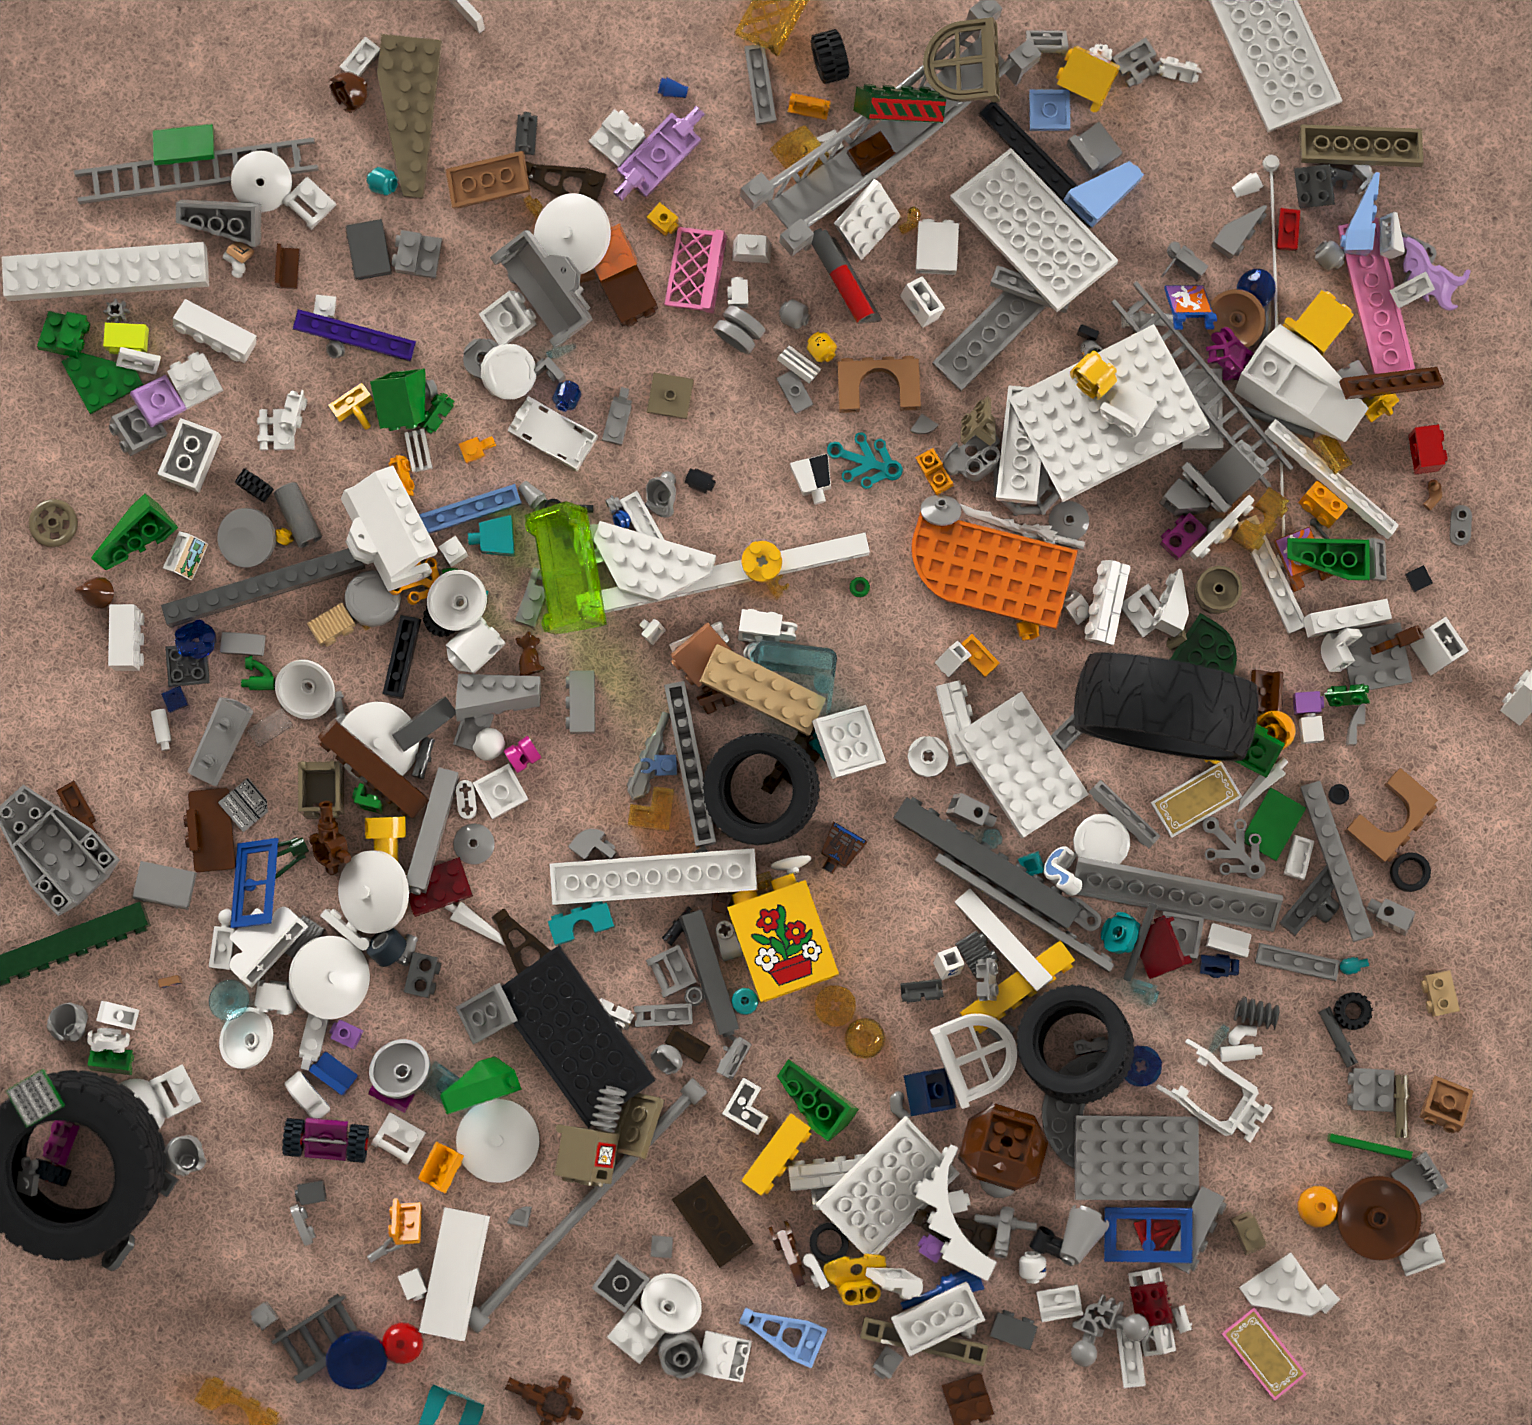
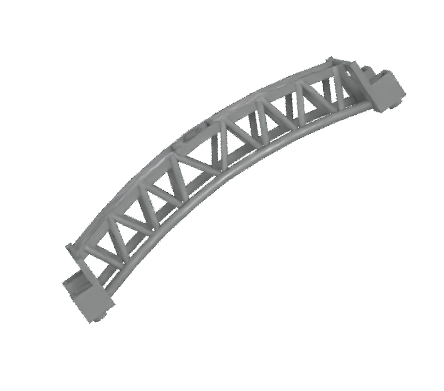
M980 0L969 9L966 20L993 17L996 21L1000 17L1003 8L996 0ZM981 30L960 33V45L967 47L960 54V57L982 55ZM972 35L976 41L971 43L965 40ZM955 38L936 53L935 60H943L948 54H950L948 59L954 57ZM1030 39L1011 52L1006 62L999 55V78L1005 74L1017 86L1021 82L1023 74L1039 62L1042 53ZM982 63L961 66L962 90L983 88ZM923 65L895 87L896 89H901V86L912 87L915 82L923 77L918 88L913 87V89L919 90V87H929L931 91H935L929 82L925 84L926 76ZM956 66L936 68L942 70L937 74L938 79L945 86L957 90ZM946 99L943 123L881 120L862 136L861 134L872 119L860 115L769 181L762 172L741 188L740 197L752 211L764 202L787 228L780 235L779 242L792 257L802 249L807 252L811 248L814 233L809 228L811 225L830 214L849 198L855 196L874 179L883 175L888 169L948 123L972 101L957 102ZM860 126H862V128L859 130L855 138L852 140L849 137V135L856 129H858ZM881 131L896 154L872 172L862 176L860 170L856 168L847 155V151ZM845 140L849 146L834 156L842 141ZM834 147L828 158H826L824 153ZM820 158L823 165L808 175L817 159ZM809 165L800 178L797 173ZM791 177H793L797 184L782 193ZM782 184L777 194L775 195L774 200H772L774 188Z

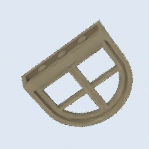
M993 17L951 23L940 29L929 41L924 53L923 69L931 87L936 92H939L942 97L957 102L984 99L1000 102L997 22ZM981 30L982 55L960 57V33ZM955 35L956 58L935 60L936 53L942 43ZM982 63L983 88L962 90L961 66ZM956 66L957 90L945 86L938 79L935 69Z

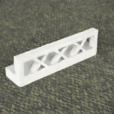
M1160 1267L1128 1273L1130 1286H1137L1136 1276H1142L1144 1284L1163 1281ZM1171 1324L1152 1326L1146 1337L1141 1340L1144 1356L1176 1351ZM1150 1338L1155 1341L1157 1350L1150 1351Z

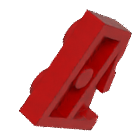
M1146 1219L1133 1223L1142 1249L1143 1242L1146 1240ZM1151 1219V1240L1155 1242L1154 1251H1159L1163 1248L1170 1238L1180 1230L1177 1220Z

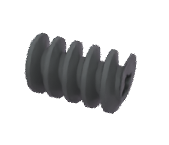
M1243 996L1237 1002L1234 1021L1241 1016L1242 1023L1249 1018L1250 1025L1256 1020L1258 1027L1264 1022L1267 1030L1271 1024L1275 1030L1280 1008L1279 1005H1275L1272 1009L1271 1003H1267L1264 1007L1263 1001H1259L1256 1005L1255 999H1251L1247 1003V997Z

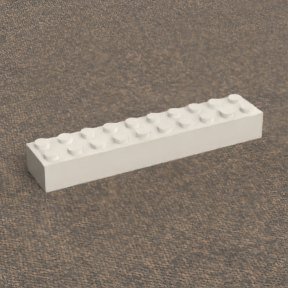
M204 242L2 256L3 296L7 301L209 287L208 255Z

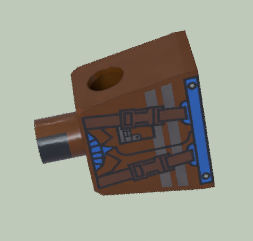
M833 822L821 852L822 855L828 858L822 868L831 874L834 873L838 864L847 868L865 847L867 841Z

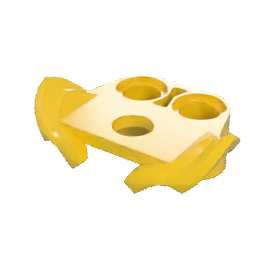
M864 1254V1257L849 1259L848 1256L826 1263L823 1267V1273L826 1280L836 1286L845 1304L873 1303L880 1298L881 1291L878 1287L879 1284L873 1283V1280L866 1276L867 1267L886 1268V1258L883 1255ZM854 1264H860L862 1270L858 1274L851 1273V1267ZM869 1287H874L871 1293H865ZM848 1290H854L850 1296H845Z

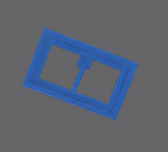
M279 838L237 843L230 928L272 924ZM269 851L266 880L255 881L247 879L245 881L247 855ZM266 884L264 913L242 916L244 891L252 892L256 886Z
M1105 1207V1221L1107 1219L1110 1226L1105 1232L1104 1262L1193 1263V1208ZM1117 1219H1146V1240L1142 1245L1145 1251L1116 1250ZM1151 1219L1181 1220V1251H1154L1155 1242L1151 1240Z

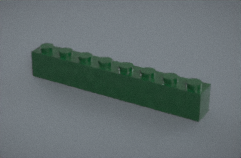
M139 901L0 954V987L10 984V979L18 977L20 980L31 976V971H45L50 968L49 965L57 962L58 965L70 961L69 957L77 955V957L87 955L89 953L88 950L94 947L97 950L109 946L107 942L128 939V934L135 932V935L146 932L147 927L151 926L143 903Z

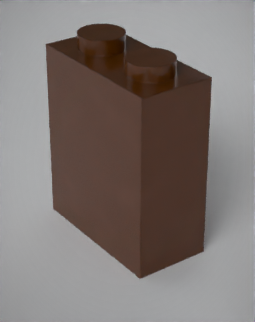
M637 265L602 281L599 280L600 286L622 327L625 325L631 327L638 322L637 319L643 316L649 318L656 313L655 310L658 309L657 303Z

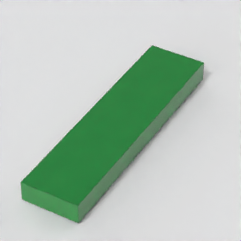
M1328 1133L1327 1141L1330 1143L1406 1160L1412 1159V1151Z

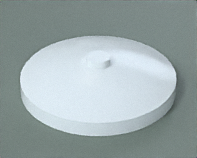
M565 194L552 200L542 210L535 225L534 236L548 256L569 257L579 272L583 274L593 269L606 254L610 243L611 228L606 212L595 200L581 194Z
M385 702L365 703L350 711L341 722L346 729L402 776L413 765L416 759L415 756L418 753L419 742L403 752L392 736L411 720L407 713L399 707ZM346 763L345 765H343V767H344L353 777H355V778H357L358 780H361V781H363V782H367V780H366L363 776H361L360 779H359L357 776H355V775L350 771V770L352 769V767L349 766L347 763Z
M376 850L364 851L351 858V861L345 865L341 873L338 886L339 902L343 914L356 929L370 934L386 932L400 922L408 905L409 887L405 872L395 858L388 853Z
M322 936L307 942L296 953L289 971V986L296 1003L308 1014L322 1019H337L353 1012L365 998L370 982L369 966L362 951L349 940L338 936Z
M496 1099L474 1106L463 1117L456 1136L457 1152L464 1155L462 1164L477 1178L493 1183L511 1181L524 1174L535 1161L540 1142L537 1125L530 1113L519 1104L504 1099Z

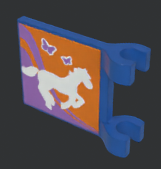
M1203 285L1164 287L1173 315L1175 330H1183L1182 322H1185L1186 318H1204L1205 329L1215 328L1213 321H1217V316L1212 312Z

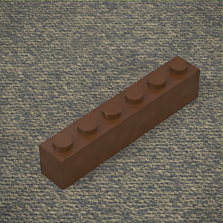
M335 718L318 736L321 741L319 745L327 752L332 750L336 754L335 758L342 765L347 763L351 766L352 769L350 771L359 779L363 776L367 780L366 785L373 791L378 789L382 792L383 795L381 797L389 804L395 803L398 806L397 811L403 816L407 817L409 815L413 819L429 801L426 795Z

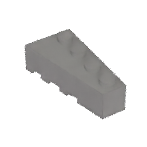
M186 199L176 202V223L204 230L217 236L227 237L233 241L243 242L253 247L261 243V204Z
M458 674L455 707L457 721H463L464 718L473 716L474 718H479L484 714L495 713V715L501 714L506 710L513 709V711L540 706V676Z

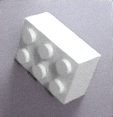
M180 418L159 469L158 475L160 478L199 493L222 438L217 431Z
M109 604L108 666L115 671H140V666L144 664L143 653H140V646L144 645V634L140 633L141 625H144V613H141V610L134 604Z

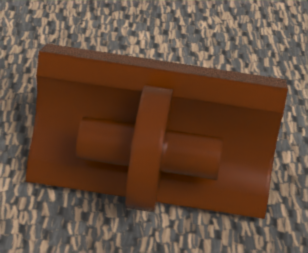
M708 686L702 687L705 694L696 697L700 707L702 706L707 714L717 711L714 701L718 699L722 700L724 707L735 704L734 699Z

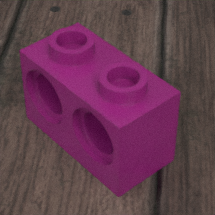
M1191 513L1187 516L1182 514L1175 522L1177 526L1172 531L1168 528L1161 535L1163 540L1160 542V545L1176 561L1207 531ZM1191 524L1194 527V532L1187 533L1184 530V525ZM1170 539H1178L1180 546H1171Z

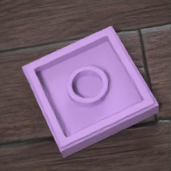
M166 375L130 392L131 397L150 427L156 426L187 409Z

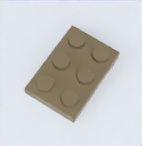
M638 1093L624 1103L615 1130V1134H620L617 1153L646 1159L664 1099Z

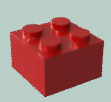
M1439 424L1415 427L1408 435L1414 475L1439 472L1448 460L1446 449L1443 450L1442 442H1444L1443 430H1440Z

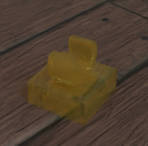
M782 574L778 575L775 581L771 579L765 582V585L776 600L783 596L782 591L789 588L788 583L784 586L779 585V580L783 578Z

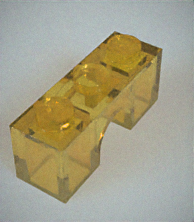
M1268 487L1255 506L1264 516L1263 523L1253 524L1245 519L1232 537V540L1250 553L1254 549L1259 550L1265 542L1262 539L1266 532L1271 534L1277 524L1274 523L1278 516L1282 518L1289 509L1286 507L1289 500L1271 487Z

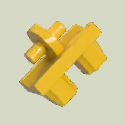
M1380 395L1372 399L1365 397L1362 401L1369 408L1365 413L1367 420L1373 422L1384 413L1391 416L1393 414L1392 407L1399 402L1397 395Z

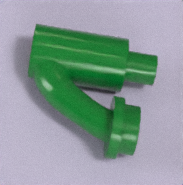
M253 655L245 657V668L253 671L254 667L263 676H249V679H241V687H249V690H275V676H273L270 669L254 660Z

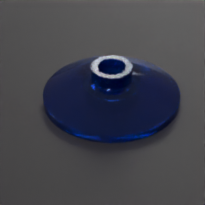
M1252 269L1241 276L1236 289L1251 293L1264 307L1273 299L1276 292V283L1269 272L1263 269ZM1253 284H1257L1255 290H1251Z

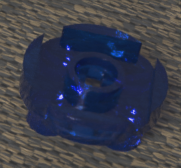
M201 619L188 623L175 631V645L177 651L183 657L193 656L194 659H199L209 655L214 650V645L217 641L215 631ZM199 638V641L195 642L192 639Z
M1135 1046L1133 1064H1131V1069L1124 1079L1133 1086L1146 1087L1153 1084L1159 1078L1162 1071V1061L1158 1053L1148 1046ZM1145 1061L1144 1066L1147 1067L1146 1070L1138 1072L1137 1065H1135L1136 1062Z

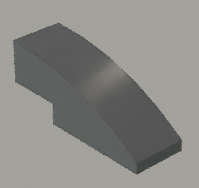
M443 697L416 715L392 736L404 752L456 715V711L447 697Z

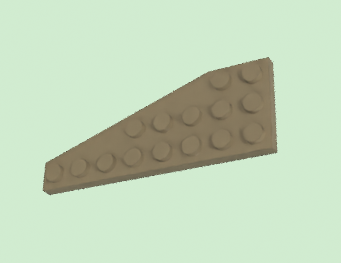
M382 34L377 75L403 197L423 199L442 41Z

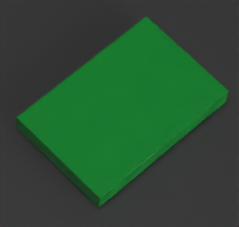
M213 124L153 130V162L155 166L215 159Z
M1270 787L1244 833V844L1252 847L1249 843L1250 835L1254 833L1259 834L1261 837L1259 852L1276 862L1305 812L1306 807ZM1252 836L1251 842L1254 844L1258 843L1259 837Z

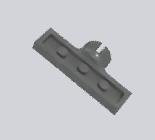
M1327 865L1279 922L1293 936L1297 935L1312 916L1327 923L1340 907V904L1331 896L1334 886Z

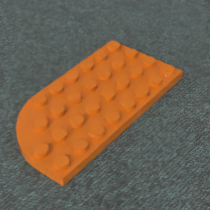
M921 511L911 545L912 558L919 577L927 588L939 598L958 605L1057 629L1078 550L960 520L946 526L933 525L922 517Z

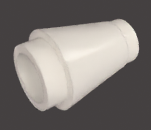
M1250 173L1235 184L1232 190L1236 198L1260 191L1259 189L1263 185L1257 173Z

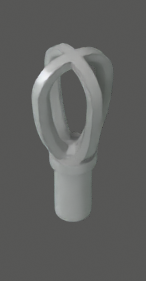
M390 1237L380 1248L369 1254L367 1258L372 1263L381 1256L388 1254V1252L395 1251L406 1244L387 1249L386 1247L393 1240Z

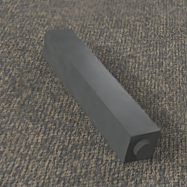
M702 910L679 916L716 1035H723V1038L734 1035V1030L739 1029Z

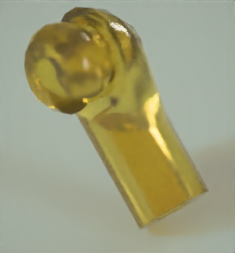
M910 207L908 209L907 221L898 226L902 235L918 227L921 213L917 207Z

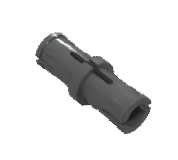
M429 737L422 739L419 753L415 756L417 760L411 776L415 778L417 776L418 779L425 778L428 762H431L432 759L430 755L435 739H429Z

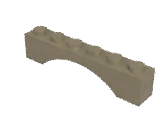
M864 1316L860 1338L905 1348L894 1323ZM951 1336L921 1352L984 1366L988 1345Z

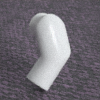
M1237 1025L1229 1033V1043L1236 1046L1240 1044V1040L1245 1035L1256 1036L1257 1026Z

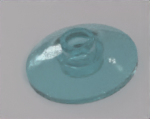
M225 980L218 983L212 989L209 996L211 1012L222 1020L237 1019L246 1011L249 1005L247 988L236 980ZM233 998L234 1003L232 1005H228V1000Z

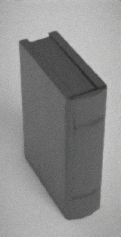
M382 219L346 225V238L348 239L354 279L357 281V279L363 280L392 274Z

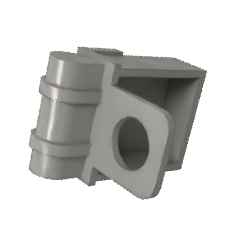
M1172 242L1167 248V254L1173 261L1161 277H1164L1174 263L1199 281L1209 266L1198 259L1194 252L1185 245L1181 248L1178 242Z

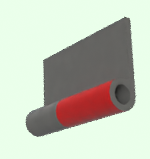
M821 228L813 232L812 246L856 323L863 324L881 321V316L836 238H831L827 230H822Z

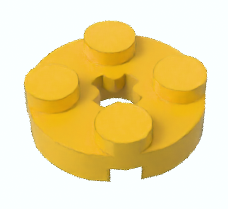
M767 541L752 542L742 554L741 564L745 574L756 582H767L775 578L782 568L780 550L774 544ZM763 556L768 563L759 567V562L756 559Z

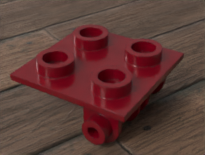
M1165 1281L1130 1286L1134 1313L1143 1316L1147 1320L1149 1327L1173 1323L1172 1319L1174 1316H1172L1171 1308H1169L1172 1305L1168 1303L1170 1297H1167L1168 1285H1165Z

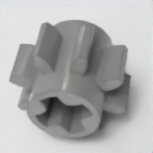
M114 298V302H106L108 307L103 312L109 315L107 317L108 322L115 320V323H119L122 319L127 321L125 315L130 313L127 308L124 309L126 306L125 301L119 303ZM117 309L120 311V313H114L113 310Z

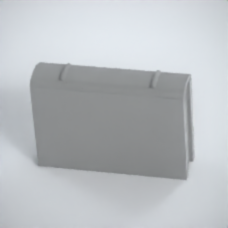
M141 861L133 899L175 907L176 909L189 910L188 907L190 906L197 873Z

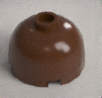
M348 71L337 74L329 80L332 81V84L329 86L335 100L339 105L343 102L347 107L344 109L346 112L353 113L364 105L367 99V82L363 77Z

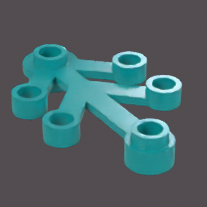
M862 432L855 435V442L860 445L865 456L844 450L839 442H831L827 447L828 456L832 459L841 457L862 464L852 470H845L842 473V480L845 483H850L853 478L873 468L880 470L881 472L871 477L866 476L862 478V488L870 489L873 484L885 478L892 481L897 480L903 473L902 465L898 461L891 459L886 449V442L883 439H877L874 442V449L880 452L884 463L875 459L867 443V436ZM859 435L864 436L865 440L863 442L857 440ZM882 442L884 447L879 449L876 447V443ZM837 448L839 453L834 455L831 453V449ZM889 468H896V473L891 474ZM845 473L851 474L850 480L844 478ZM868 479L871 484L864 486L863 481Z

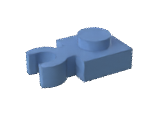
M654 755V761L650 758L640 759L641 762H647L649 765L648 769L641 770V773H651L655 770V776L677 775L676 755Z

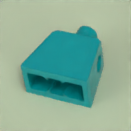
M511 515L480 522V532L468 533V544L480 545L482 554L515 557L513 519Z

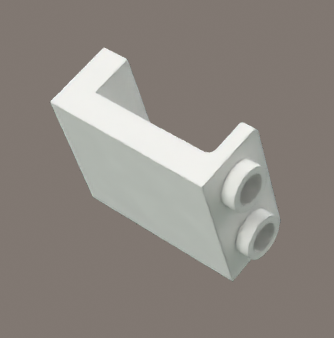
M923 219L918 222L916 273L956 275L959 223H955L953 220L934 222L933 219Z

